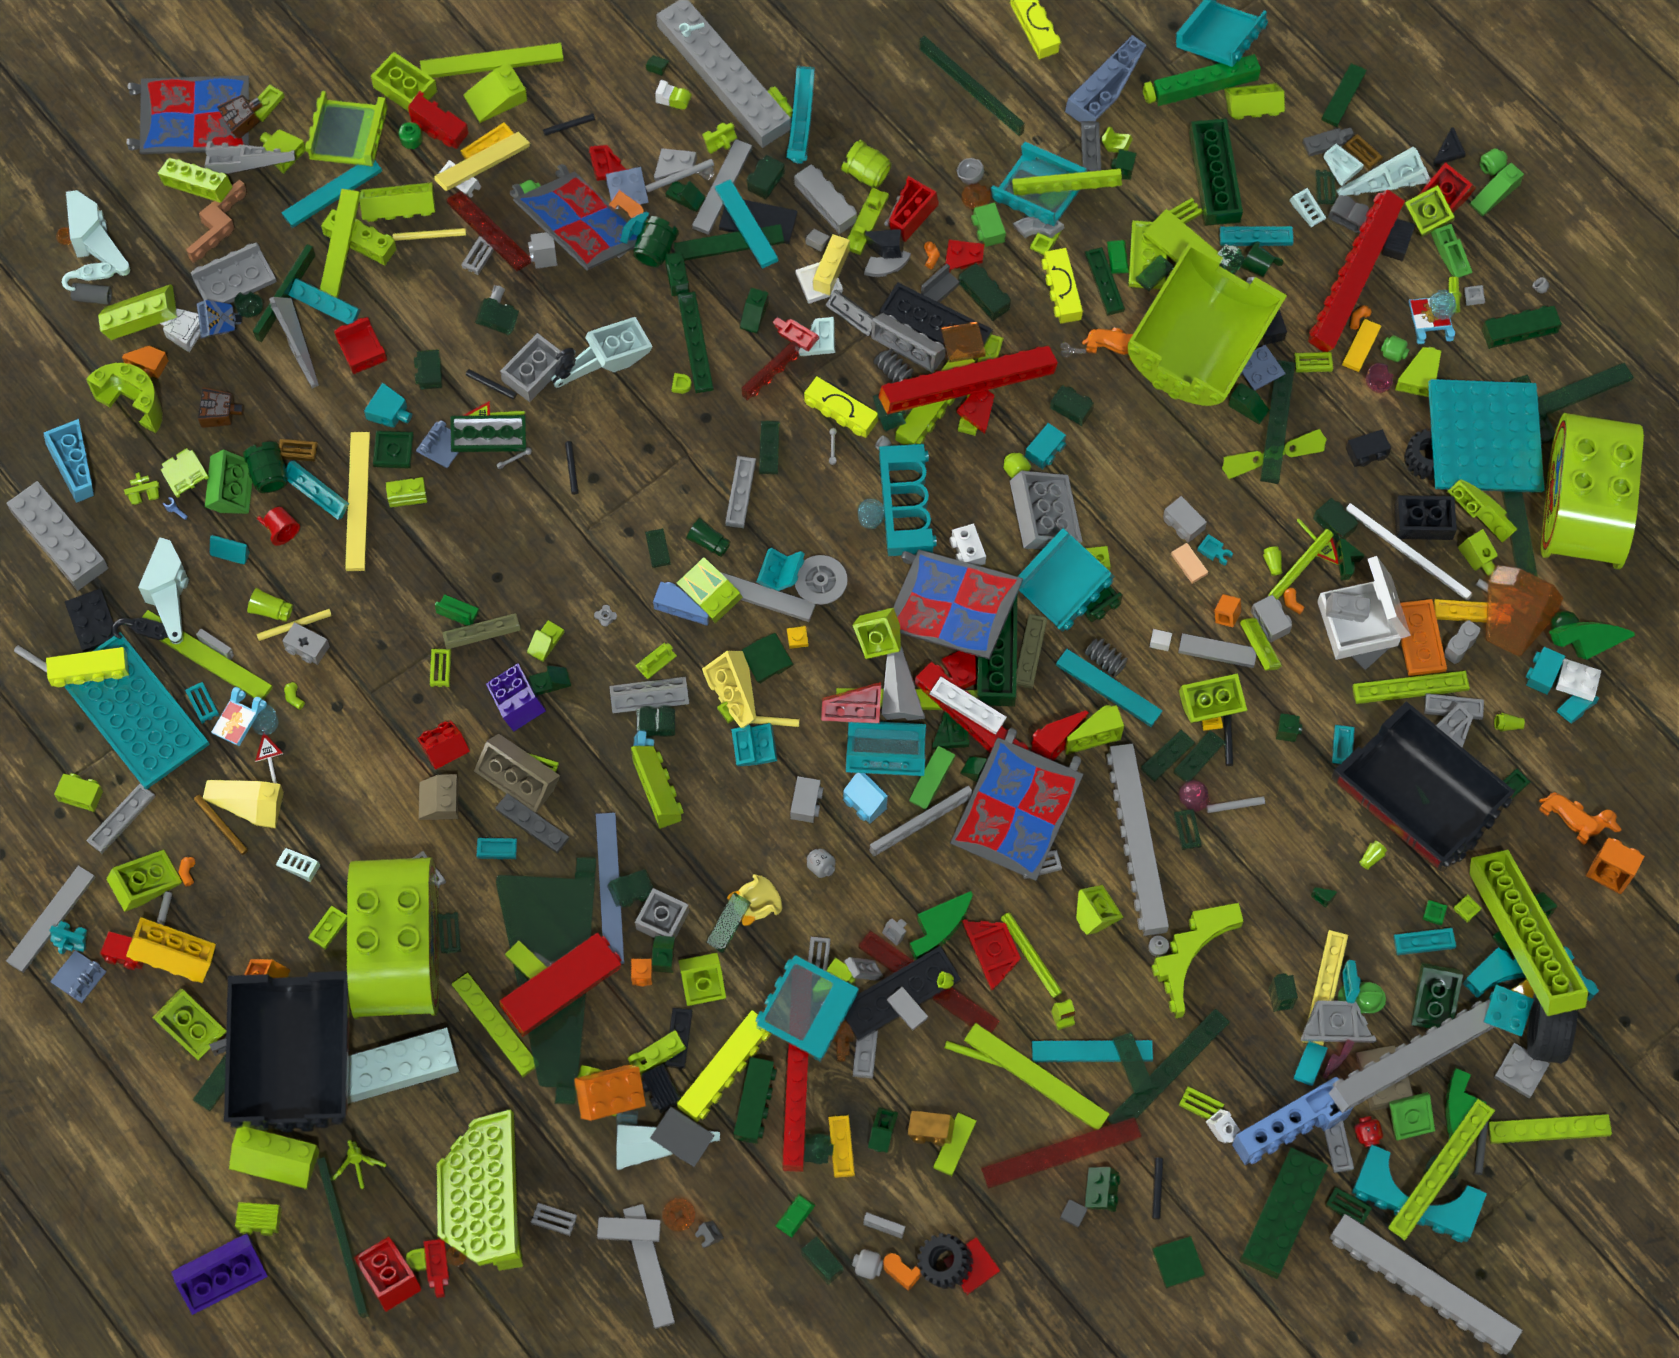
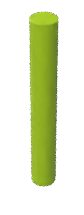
M950 1041L946 1042L945 1049L1002 1067L980 1051Z

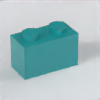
M1048 423L1026 448L1025 458L1043 470L1046 465L1052 464L1055 454L1062 452L1065 448L1066 435Z
M1543 647L1541 653L1537 651L1533 662L1536 664L1534 668H1529L1525 677L1528 678L1526 686L1547 695L1565 656L1546 647Z

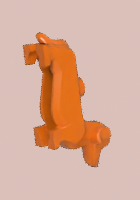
M1112 328V330L1093 329L1089 332L1088 337L1082 341V344H1087L1086 352L1096 354L1097 347H1105L1118 354L1125 355L1128 354V343L1133 334L1123 333V330L1119 328Z
M1555 792L1546 798L1539 799V802L1543 803L1539 811L1547 817L1551 811L1558 813L1571 830L1579 832L1576 839L1584 845L1589 840V837L1599 835L1605 827L1614 832L1622 831L1616 822L1617 815L1612 810H1604L1597 816H1590L1583 811L1584 807L1579 802H1571L1565 796Z

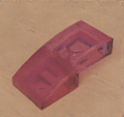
M1347 1039L1340 1056L1331 1055L1322 1077H1329L1343 1064L1355 1042Z

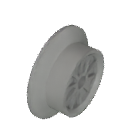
M825 555L812 556L804 560L802 567L799 569L795 588L798 594L810 603L819 605L829 604L836 601L844 593L847 586V574L842 564L836 559Z

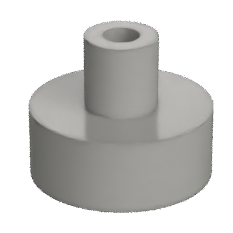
M1155 936L1149 942V952L1155 957H1162L1167 953L1169 943L1166 938Z

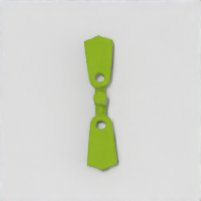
M1317 429L1288 441L1285 447L1278 449L1270 448L1268 452L1263 454L1259 451L1225 456L1222 470L1228 479L1260 467L1265 460L1273 459L1279 461L1282 455L1285 454L1289 457L1322 452L1325 449L1326 438L1321 430ZM1294 445V450L1290 451V446ZM1258 456V460L1253 462V458Z

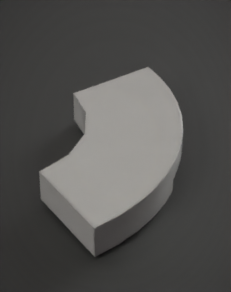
M1026 217L1013 223L1014 228L1025 238L1037 233L1052 238L1064 229V224L1058 220L1055 226L1044 224L1034 217Z
M903 251L902 258L893 259L870 257L864 275L883 277L899 271L907 264L911 253Z

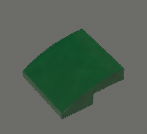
M777 633L768 635L741 650L755 679L760 684L774 674L779 675L794 665Z

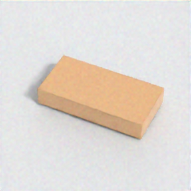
M1188 543L1171 552V556L1192 584L1208 575L1207 569Z

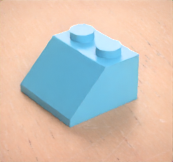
M856 773L843 790V801L850 808L853 807L857 811L858 817L863 821L866 820L869 824L887 809V795L865 773Z

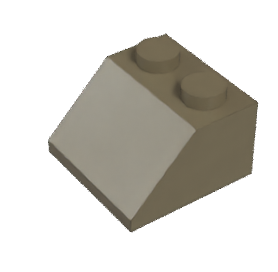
M457 774L435 775L420 782L419 820L458 819L459 781Z

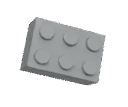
M537 333L500 371L502 381L527 401L531 402L555 375L556 367L560 363V359L556 360L555 358L561 351Z

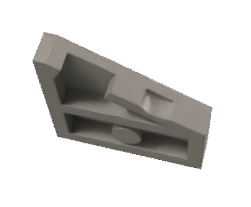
M661 149L654 175L655 182L661 180L660 178L695 166L696 152Z

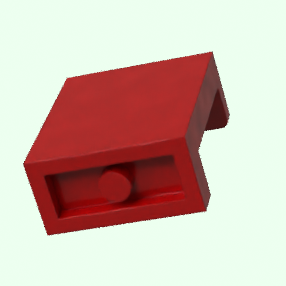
M368 317L357 319L349 325H343L334 330L336 340L353 375L387 361L385 351L380 345Z

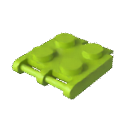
M187 448L176 454L177 460L172 457L162 463L163 468L161 472L177 498L187 489H193L194 485L209 478L193 450L189 451Z

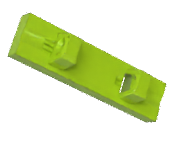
M875 188L871 189L848 236L851 252L858 255L862 254L867 243L865 231H873L889 198L888 193Z

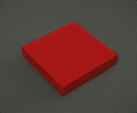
M977 1238L966 1244L972 1253L970 1257L973 1259V1264H970V1267L973 1268L972 1273H967L969 1278L967 1280L963 1279L962 1282L964 1284L960 1286L966 1295H969L1000 1272L998 1266ZM954 1253L943 1260L947 1269L951 1268L954 1263Z

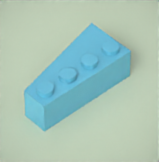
M79 419L44 432L46 446L75 502L77 503L94 496Z

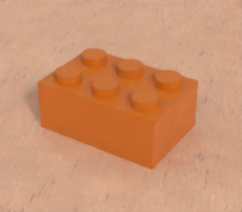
M1608 838L1596 855L1586 877L1622 894L1634 878L1645 856L1641 855L1634 848L1624 846L1617 839Z
M625 1065L574 1079L582 1119L592 1121L646 1106L639 1066Z

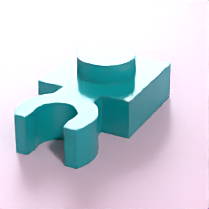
M1209 534L1197 549L1198 552L1212 561L1215 557L1218 558L1219 562L1225 566L1228 561L1223 556H1228L1229 558L1233 556L1230 550L1222 549L1224 546L1222 542Z

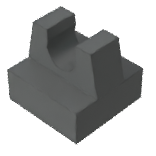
M714 1221L704 1222L695 1233L696 1237H705V1242L701 1244L703 1248L718 1243L724 1238Z

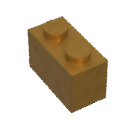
M911 1111L908 1135L913 1142L918 1144H925V1141L933 1142L934 1145L944 1146L945 1143L951 1144L955 1120L948 1114Z

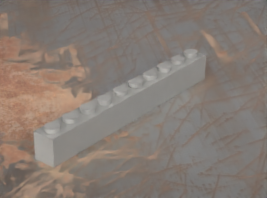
M1133 744L1111 746L1109 753L1106 754L1107 765H1111L1112 769L1110 781L1115 785L1113 797L1114 801H1118L1119 808H1116L1117 818L1122 821L1120 834L1122 838L1125 837L1126 842L1123 848L1125 856L1129 858V863H1127L1128 874H1132L1133 879L1130 882L1131 891L1136 894L1134 907L1135 911H1139L1140 918H1138V928L1143 931V936L1167 933L1169 927L1134 746Z
M1489 999L1484 1003L1482 1001L1475 1003L1470 1011L1464 1009L1456 1015L1457 1018L1453 1020L1448 1018L1441 1023V1027L1437 1028L1434 1026L1426 1032L1427 1035L1423 1037L1421 1035L1416 1036L1410 1041L1411 1044L1407 1046L1405 1043L1400 1045L1393 1054L1387 1052L1379 1058L1380 1061L1377 1063L1371 1061L1364 1066V1070L1359 1071L1357 1069L1349 1074L1348 1079L1343 1080L1341 1078L1332 1084L1333 1089L1329 1092V1095L1340 1111L1344 1113L1495 1028V1026L1484 1023L1491 1000Z
M1346 1214L1329 1238L1336 1247L1340 1249L1345 1248L1353 1258L1359 1261L1363 1260L1371 1270L1383 1273L1389 1282L1393 1284L1398 1283L1406 1293L1416 1295L1428 1307L1433 1306L1439 1310L1438 1313L1447 1319L1451 1318L1459 1328L1465 1331L1468 1329L1474 1333V1337L1481 1342L1486 1341L1499 1354H1507L1522 1332L1520 1328Z

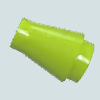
M1275 546L1264 549L1263 557L1271 575L1282 574L1281 551L1279 547Z
M1505 713L1497 714L1494 719V727L1500 732L1522 730L1525 725L1524 718Z
M1375 840L1374 843H1370L1359 862L1360 865L1368 870L1386 856L1387 849Z

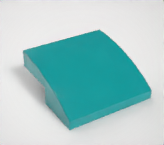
M771 723L755 727L747 725L745 728L731 729L737 766H751L778 761Z

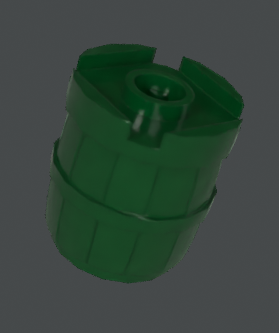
M651 216L650 219L646 217L643 229L637 236L633 248V256L644 265L658 268L664 263L665 255L670 254L673 242L676 241L679 235L678 229L675 226L672 229L668 226L670 222L660 217Z
M262 442L261 447L256 448V445H253L243 452L244 461L247 463L249 477L259 493L275 492L287 485L286 465L283 462L281 449L277 442Z

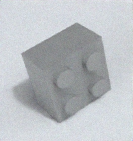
M653 888L635 921L636 930L655 938V935L676 938L689 913V906Z

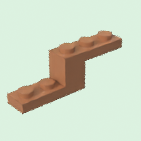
M241 180L232 185V189L221 203L213 201L199 213L202 223L209 231L186 249L188 257L193 263L198 259H202L211 248H215L223 238L229 236L235 229L232 220L224 212L229 211L237 201L242 200L247 194L245 184Z

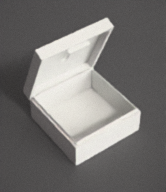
M1377 556L1368 559L1374 582L1320 593L1317 602L1336 660L1396 647L1401 638L1411 636L1392 576ZM1333 592L1370 598L1369 617L1363 623L1356 622L1355 620L1350 621L1326 617L1327 599Z

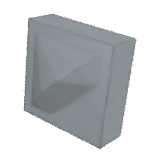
M1483 285L1464 288L1466 306L1485 303Z

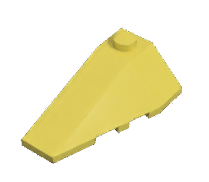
M726 651L702 668L708 686L719 695L718 699L721 703L727 701L728 704L726 706L729 708V713L740 728H745L756 720L750 670L743 651Z
M207 780L203 799L234 813L240 818L242 817L256 826L276 828L284 791L281 784Z

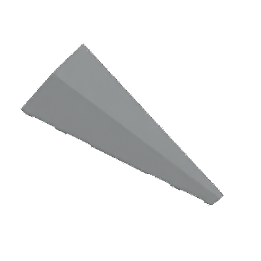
M207 141L205 169L209 168L218 173L228 174L295 160V151L281 152L280 149L276 148L274 151H266L265 147L248 145L229 147L228 143H222V146L214 145L212 141Z
M281 297L269 298L271 308L287 336L288 345L311 388L319 386L292 299Z
M901 646L899 652L887 654L882 715L887 720L906 718L907 720L925 719V714L922 711L921 702L917 696L915 684Z

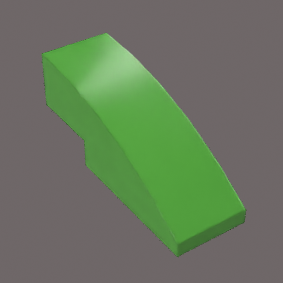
M1452 224L1433 230L1431 235L1452 276L1460 278L1471 274L1472 270L1460 239L1457 240Z
M940 746L937 747L924 770V776H921L909 800L910 802L927 810L955 761V754Z

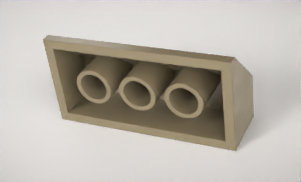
M500 734L486 741L474 769V772L506 794L511 795L535 813L538 812L552 794L560 778L559 774Z

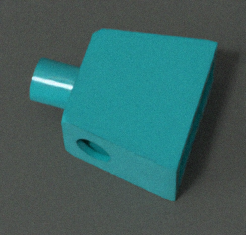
M383 383L364 410L367 420L392 428L396 426L399 420L409 423L412 418V413L406 411V400Z

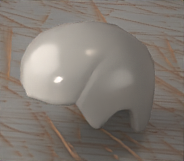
M964 159L959 163L957 174L962 182L969 185L976 184L984 175V167L979 159Z

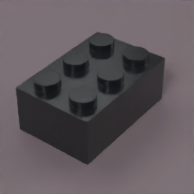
M1398 495L1394 505L1396 537L1398 539L1453 540L1457 531L1454 496Z

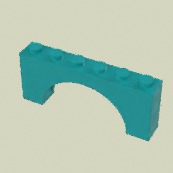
M1371 1145L1352 1193L1362 1201L1369 1200L1374 1202L1376 1207L1381 1209L1388 1208L1397 1215L1409 1197L1398 1189L1391 1177L1389 1170L1391 1152ZM1467 1185L1462 1195L1453 1202L1439 1206L1429 1205L1417 1224L1430 1226L1433 1231L1439 1234L1446 1233L1451 1235V1238L1455 1241L1467 1242L1471 1237L1487 1193Z

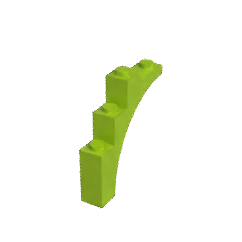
M1239 903L1192 912L1191 919H1189L1190 930L1194 931L1175 934L1172 942H1170L1171 951L1175 954L1155 958L1152 972L1154 977L1157 976L1158 982L1166 981L1164 982L1165 992L1170 994L1169 1008L1171 1013L1174 1012L1175 1018L1183 1017L1185 1013L1183 999L1184 979L1192 959L1212 939L1227 931L1241 928L1243 917Z

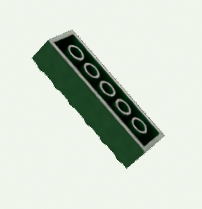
M1227 118L1191 121L1189 136L1204 225L1241 223L1243 208Z
M1018 594L990 659L977 656V699L988 706L1015 707Z
M1290 1148L1240 1258V1262L1275 1279L1279 1277L1328 1168L1327 1164Z

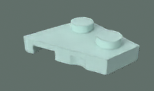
M1337 144L1326 151L1324 159L1341 186L1356 175L1364 165Z
M834 317L815 319L811 331L816 333L819 339L809 352L800 348V356L835 353Z

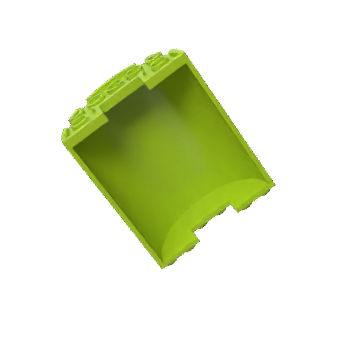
M1192 239L1129 340L1128 354L1135 367L1156 389L1163 390L1173 399H1181L1197 405L1213 406L1222 403L1226 399L1287 295L1257 277L1249 284L1219 266L1223 259L1221 256Z

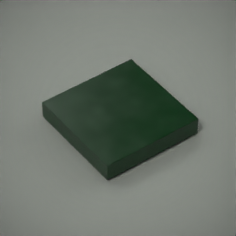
M376 431L373 467L411 469L414 433Z
M1191 1236L1152 1248L1165 1288L1205 1276Z

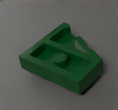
M945 711L932 744V750H936L938 746L943 749L969 747L968 731L962 728Z

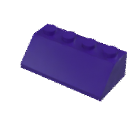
M247 1233L171 1271L175 1284L192 1315L268 1277Z

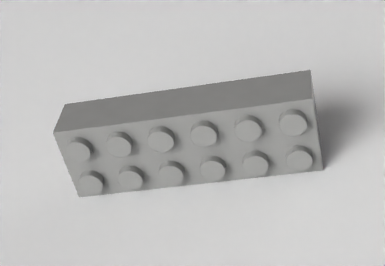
M38 481L6 503L15 518L77 591L108 569L103 557Z

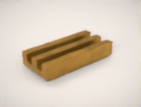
M1358 134L1344 145V148L1364 164L1368 170H1371L1383 158Z
M280 439L279 447L282 459L315 462L316 449L318 448L317 442ZM283 445H284V446H295V447H307V448H312V450H310V449L295 448V447H294V448H286V447H283Z

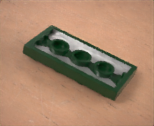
M525 415L450 416L451 452L526 451Z

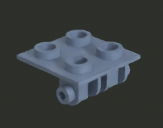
M641 167L606 174L611 201L620 190L638 204L649 203Z
M1264 345L1254 350L1240 375L1246 378L1255 391L1286 373L1267 346Z
M440 420L434 424L416 452L448 468L459 452H451V430L445 427L446 423Z
M75 950L50 982L80 1003H83L107 971L102 969L95 961L92 962Z

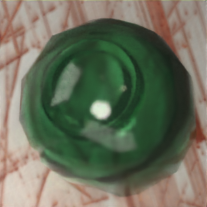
M239 292L234 297V306L239 315L244 318H252L262 312L263 300L259 295L252 292L246 295Z

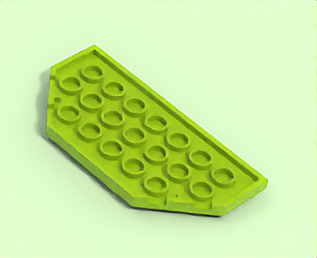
M511 1109L473 1119L468 1125L470 1128L464 1136L460 1135L451 1146V1152L445 1159L442 1158L437 1163L438 1236L479 1266L518 1256L514 1113Z

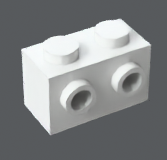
M974 524L952 530L950 543L952 548H956V559L977 566L984 565L986 555Z

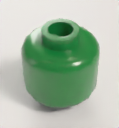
M407 122L399 128V139L403 147L415 149L421 145L423 136L419 125Z

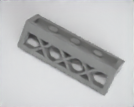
M686 677L609 686L613 713L689 704Z

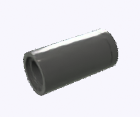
M84 283L72 284V287L76 288L75 291H71L72 301L108 305L111 302V286Z

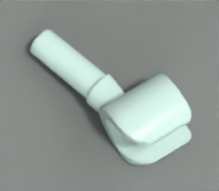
M682 23L679 28L680 31H683L682 35L688 37L691 31L704 27V23L694 26Z

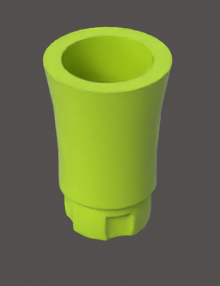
M255 588L251 595L247 612L287 622L291 616L293 605Z

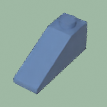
M660 582L653 600L654 609L708 626V614L686 593L671 582Z

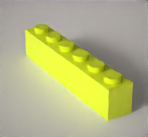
M754 1011L748 1014L677 1103L678 1109L695 1122H698L700 1118L703 1120L710 1112L708 1108L712 1103L716 1104L722 1097L721 1092L724 1088H729L735 1080L733 1077L736 1073H741L744 1070L750 1056L754 1057L758 1052L759 1044L762 1041L766 1042L770 1037L771 1033L768 1031L757 1029V1022L755 1020L758 1014Z

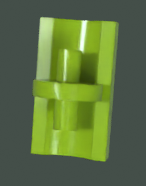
M723 122L718 125L717 131L713 133L707 131L703 134L704 142L710 154L722 147L726 150L730 149V142L737 139L732 123L725 124Z
M136 473L137 479L130 480L131 486L136 484L139 486L124 489L125 495L129 498L132 505L142 503L140 493L147 492L150 501L159 499V482L153 481L143 484L150 481L149 476L141 477L140 473Z

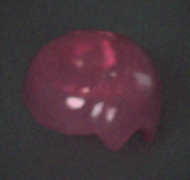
M1376 363L1367 371L1365 381L1372 391L1383 393L1392 387L1393 374L1388 372L1387 365Z
M1190 780L1183 784L1179 790L1180 801L1189 811H1201L1209 803L1208 789L1200 781Z

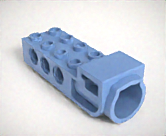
M1334 1077L1238 1133L1232 1146L1244 1165L1249 1162L1255 1164L1262 1159L1261 1156L1268 1153L1270 1155L1279 1149V1145L1291 1143L1296 1139L1295 1136L1299 1133L1303 1135L1313 1129L1312 1126L1314 1125L1321 1127L1325 1131L1346 1120L1353 1108L1342 1113L1329 1095V1092L1333 1089L1332 1084L1339 1080V1078ZM1337 1109L1340 1111L1335 1115L1330 1116L1333 1110Z

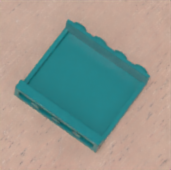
M1203 0L1176 33V47L1233 67L1237 61H1240L1243 53L1250 48L1251 43L1258 38L1262 29L1266 28L1268 24L1267 11L1264 10L1257 17L1217 3L1216 0Z
M1062 528L1019 574L1018 577L1023 578L1019 591L1063 632L1064 630H1069L1074 625V620L1077 616L1080 617L1087 611V606L1100 597V592L1104 588L1107 589L1113 583L1115 576L1068 531Z

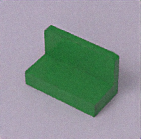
M445 594L441 602L436 601L435 603L437 614L466 626L472 625L479 613V608Z

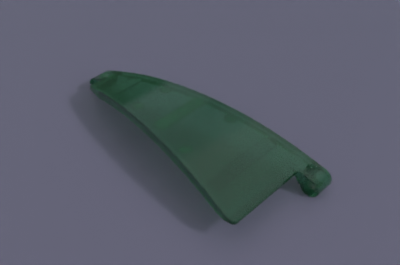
M576 857L575 879L498 875L496 877V886L510 949L520 941L546 967H549L591 937L596 858ZM514 965L519 988L529 979ZM587 993L528 1033L539 1086L556 1088L554 1104L575 1105L576 1086L574 1079L578 1078Z

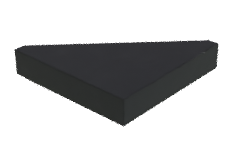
M1451 127L1434 160V166L1465 157L1466 153L1454 127Z

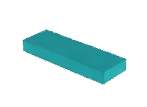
M1453 928L1395 934L1393 936L1397 955L1456 948Z

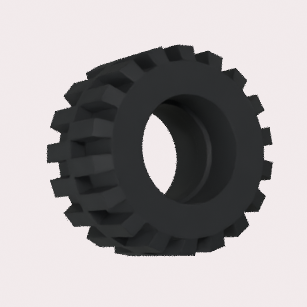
M1423 429L1422 432L1418 431L1415 433V436L1411 437L1404 455V459H1406L1405 465L1409 466V472L1413 471L1415 477L1419 475L1421 476L1420 479L1428 478V480H1432L1434 477V462L1431 459L1425 458L1420 452L1424 449L1433 451L1431 429L1430 431Z
M940 1233L939 1237L936 1235L931 1236V1241L927 1239L924 1242L926 1244L925 1247L921 1246L919 1249L922 1252L921 1255L918 1254L917 1259L920 1260V1263L917 1264L918 1268L921 1269L920 1273L933 1285L943 1289H948V1287L954 1289L956 1284L959 1286L964 1284L962 1280H967L969 1278L967 1273H972L973 1270L970 1267V1264H973V1259L970 1257L972 1253L968 1246L951 1234L945 1235ZM946 1251H953L954 1263L951 1268L944 1272H938L937 1260L939 1256Z

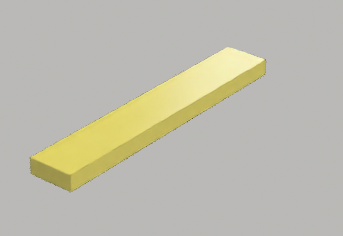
M517 132L437 174L435 181L445 191H448L530 146V142Z
M1328 931L1309 1017L1315 1002L1318 1000L1334 1001L1348 939L1346 934ZM1311 1041L1321 1046L1324 1044V1042Z

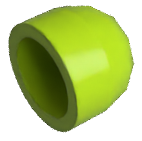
M941 972L937 980L938 987L944 989L951 988L954 984V977L947 972Z

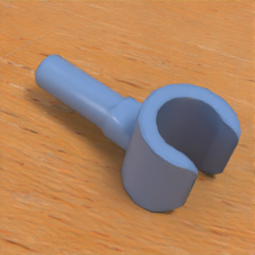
M169 497L168 499L171 504L166 505L163 503L168 512H175L186 520L188 516L179 510L174 499Z

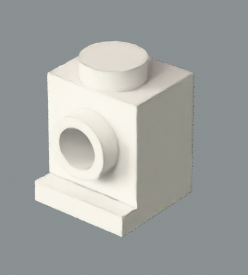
M1222 1109L1206 1121L1218 1141L1224 1143L1233 1142L1240 1131L1230 1112Z

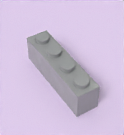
M811 164L795 175V186L839 234L855 224L857 215L855 208L847 204L844 196L841 193H837L833 184L830 181H826L818 168L816 169Z

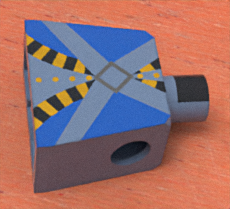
M211 300L197 303L201 338L232 332L235 330V325H240L242 322L241 314H233V306L231 304Z

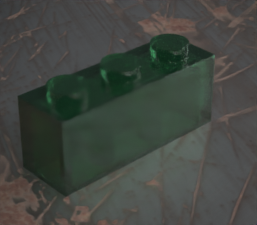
M975 263L959 274V285L992 321H995L1010 310V297L999 289V285L995 280L989 278L983 267L980 268Z

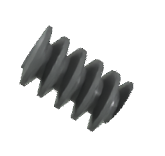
M893 349L881 352L874 359L873 363L878 365L880 370L883 369V373L888 374V378L893 379V383L904 379H911L913 369L906 370L908 364L901 365L903 359L901 358L897 361L898 354L891 356Z
M1096 638L1086 649L1085 655H1091V660L1093 661L1097 659L1096 664L1102 665L1104 670L1109 669L1108 673L1110 675L1114 674L1115 678L1124 669L1128 658L1126 657L1121 660V652L1115 655L1116 648L1109 650L1110 643L1104 646L1105 639L1102 638L1098 641Z

